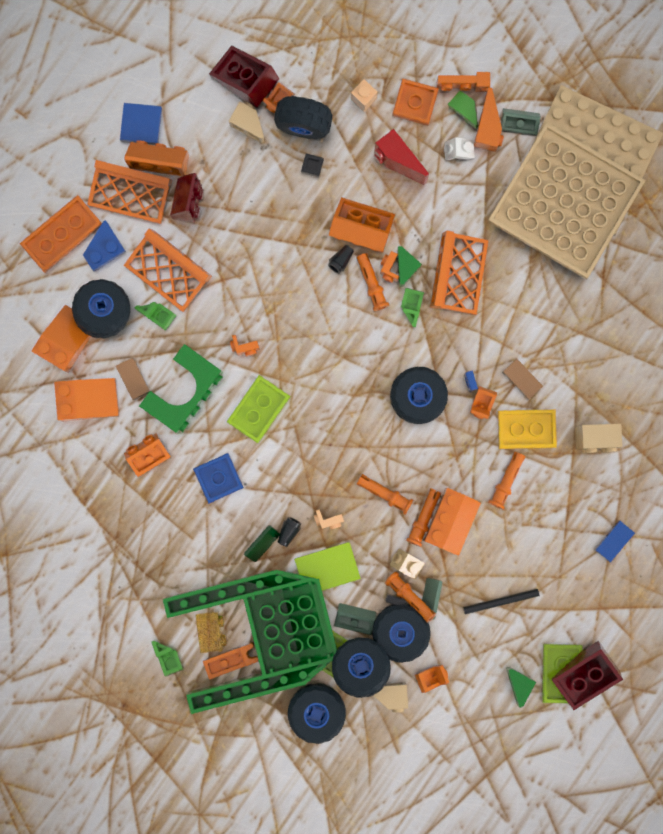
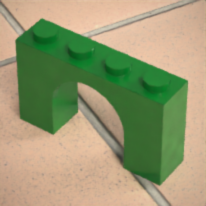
M185 344L173 360L191 372L196 380V391L192 399L183 405H171L152 391H149L139 407L177 434L180 431L183 433L189 426L187 421L191 416L195 417L201 409L199 407L200 403L203 400L207 401L212 394L211 388L214 385L217 386L223 378L221 376L223 372Z

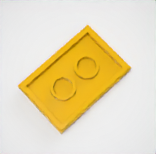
M556 409L498 411L499 449L557 448Z

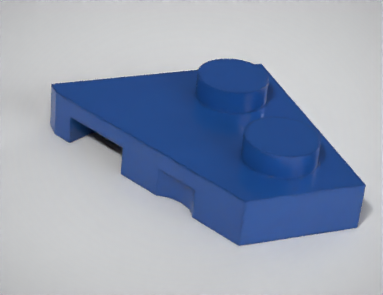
M105 220L83 253V256L95 272L126 251Z

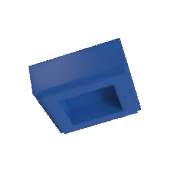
M473 370L466 372L464 378L468 391L477 390L478 387Z

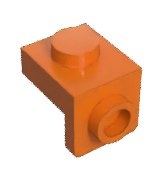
M278 82L268 98H264L263 102L267 104L265 107L269 111L275 113L278 102L287 96H294L295 93Z
M393 251L389 255L385 254L381 262L383 268L380 272L383 275L382 278L390 283L393 281L397 282L399 279L398 275L390 272L398 256Z
M232 335L233 340L230 341L232 352L236 351L238 356L243 354L246 357L257 354L256 351L260 350L258 341L239 345L237 336Z
M479 386L471 405L470 413L477 418L488 419L497 392Z
M443 665L432 666L415 674L422 693L449 683L448 673Z

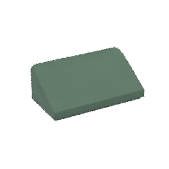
M503 108L501 117L502 130L537 135L541 116L540 113Z
M427 578L422 601L437 613L443 582Z
M340 603L334 626L371 635L376 612Z

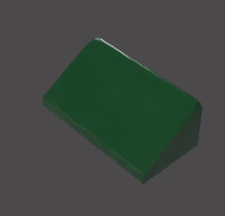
M268 525L244 552V555L253 562H257L279 537L280 533L271 525Z

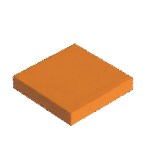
M402 78L392 116L428 126L439 88Z

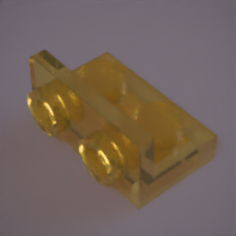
M219 611L196 614L200 653L223 651L224 646H227L226 635H222L221 627H224L223 615H219Z

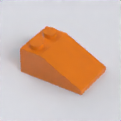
M65 305L41 334L32 352L69 373L91 336L82 332L75 323L72 308Z
M116 378L54 382L58 421L119 416Z

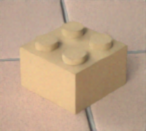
M621 424L581 425L575 427L576 450H582V453L597 452V449H601V453L617 452V448L623 447Z

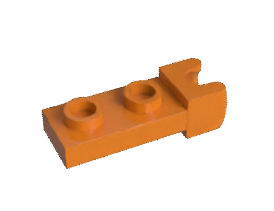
M477 72L476 75H438L437 88L442 91H451L452 89L470 91L475 89V92H487L488 87H490V72Z
M250 642L203 660L209 680L258 662V656L250 657L248 655V650L253 648L254 643Z

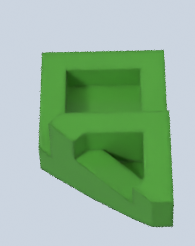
M459 91L448 103V106L451 110L461 115L465 122L477 129L475 101L462 91Z
M405 288L401 307L411 325L416 327L424 292Z
M156 302L134 307L138 312L165 331L177 316L162 304H157Z
M156 641L151 642L165 677L184 670L176 650Z

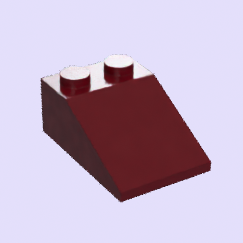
M232 45L209 73L221 85L256 108L280 79L271 65Z
M599 641L581 651L552 678L553 683L573 710H576L623 680L620 670Z

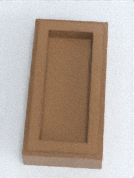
M133 357L116 365L132 400L149 393L150 390Z
M518 359L513 361L503 371L505 376L528 400L543 387Z

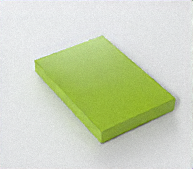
M258 375L227 420V423L256 443H259L291 396Z
M350 542L294 559L299 575L319 579L322 591L361 579Z
M543 644V703L569 704L553 683L552 678L583 651V645Z

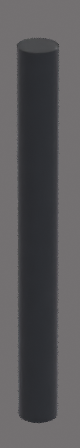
M538 589L466 606L463 607V611L466 615L540 595Z

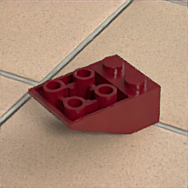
M191 173L177 179L170 213L171 218L174 220L195 224V219L199 218V200L203 199L204 189H202L201 181L196 173Z

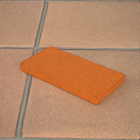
M77 195L19 244L41 270L46 273L99 229L102 223Z

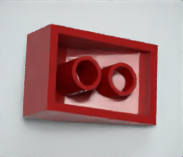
M394 129L375 142L374 157L379 164L383 163L386 168L422 185L427 183L429 173Z

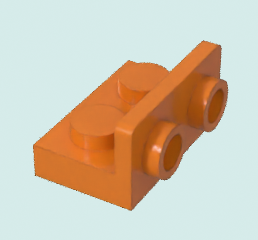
M157 433L146 436L141 443L131 445L124 452L126 461L137 477L171 457Z

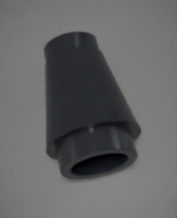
M348 245L342 247L329 259V268L335 273L340 274L341 271L345 270L354 250Z
M287 517L283 521L277 542L288 547L301 530V523L294 518Z

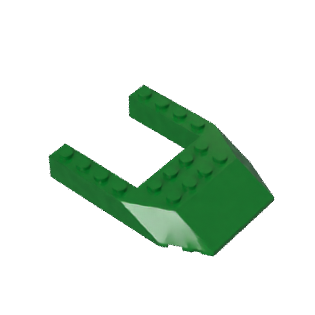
M273 570L163 599L167 618L243 599L262 672L189 691L186 696L191 714L306 685L316 674L333 661L337 647L319 579Z

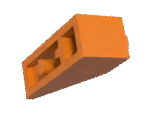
M488 87L474 147L496 152L498 146H502L504 136L501 135L502 126L493 89Z

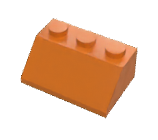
M137 140L136 143L130 142L124 160L130 169L183 177L187 172L189 154L183 147L174 146V148H167L164 144L156 143L154 146L148 145L145 141Z
M341 197L332 220L329 236L351 242L354 245L370 248L373 251L383 252L395 214Z
M445 488L423 541L459 556L481 503L450 488Z

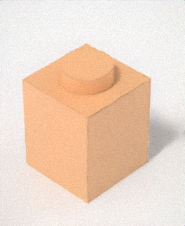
M363 80L351 92V100L365 112L377 99L378 92L366 80Z

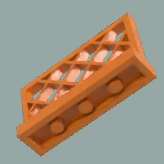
M99 160L95 161V172L87 205L159 224L162 223L172 179ZM99 173L106 174L110 180L109 183L102 187L98 182ZM121 178L125 179L128 187L119 191L114 182ZM141 183L147 191L138 196L133 187ZM112 184L117 194L108 199L103 189ZM156 188L164 189L163 197L156 201L151 191ZM131 189L136 198L126 203L122 193ZM101 191L106 200L100 204L93 203L94 195ZM149 193L154 203L145 208L140 198ZM117 196L124 203L118 209L114 208L110 202ZM135 201H138L143 209L138 213H132L129 205ZM154 205L159 210L158 219L151 218L147 212Z
M148 229L144 234L145 237L125 262L124 266L184 312L205 283L211 279L212 275L156 231ZM147 241L153 245V254L144 255L143 247ZM165 254L168 257L169 265L159 266L158 255ZM154 256L156 267L146 268L145 257ZM135 258H141L143 269H135L130 264ZM180 266L183 268L184 277L174 278L172 267ZM169 267L170 279L161 280L159 269ZM156 269L157 280L150 281L147 279L146 270ZM188 278H195L200 282L196 289H188ZM184 279L185 290L175 291L174 280ZM171 281L172 292L165 293L162 290L161 282ZM186 292L187 301L182 306L177 302L176 294Z
M448 230L442 233L430 308H441L477 315L489 240L456 234ZM455 239L462 240L466 247L458 252L454 246ZM474 243L483 244L482 252L478 255L471 248V245ZM468 248L474 258L466 263L460 253ZM456 256L463 264L457 270L451 264L452 259ZM476 260L479 270L473 274L468 264ZM463 267L470 274V277L462 281L457 273ZM454 274L460 284L452 289L448 280ZM471 278L476 283V289L472 292L465 285V282ZM460 286L468 294L461 300L454 292ZM450 293L457 301L452 306L445 305V298ZM468 297L473 302L472 310L466 309L462 304V301Z

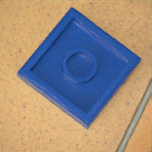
M124 103L120 141L136 143L137 140L152 145L158 143L162 107Z
M229 453L193 468L208 504L244 488Z

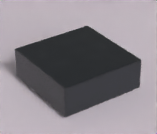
M306 153L301 173L319 178L324 158Z
M388 593L386 594L385 601L395 606L405 605L406 600Z

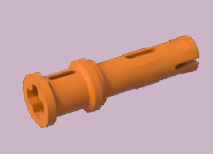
M364 253L357 256V261L368 287L367 295L371 297L374 305L373 311H379L390 306L384 297L383 287L378 284L368 254Z
M514 452L500 484L495 486L496 491L492 499L488 501L489 504L504 510V503L508 495L512 493L510 488L526 456Z
M364 474L361 475L357 482V485L386 500L390 507L394 506L403 511L404 515H406L414 501L400 495L399 491L393 492Z
M430 488L417 522L415 521L412 524L411 534L406 538L407 542L419 547L422 546V539L425 532L429 530L428 524L438 499L442 494L441 492Z
M394 572L388 577L385 585L390 586L396 592L398 598L403 597L427 623L436 616V613L411 590V585L405 583L399 577V573Z

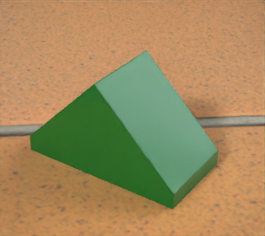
M398 246L399 287H404L421 268L422 264L402 246Z
M506 667L516 704L521 708L525 705L536 681L511 667Z

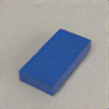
M619 520L595 551L607 561L612 562L635 532Z

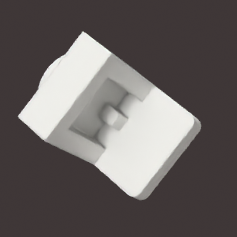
M455 137L444 143L445 160L450 161L454 158L474 159V140Z

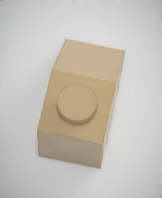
M239 102L229 119L230 127L263 144L265 141L255 107L248 102H245V104Z
M406 682L386 683L380 692L373 695L392 712H404V709H408Z

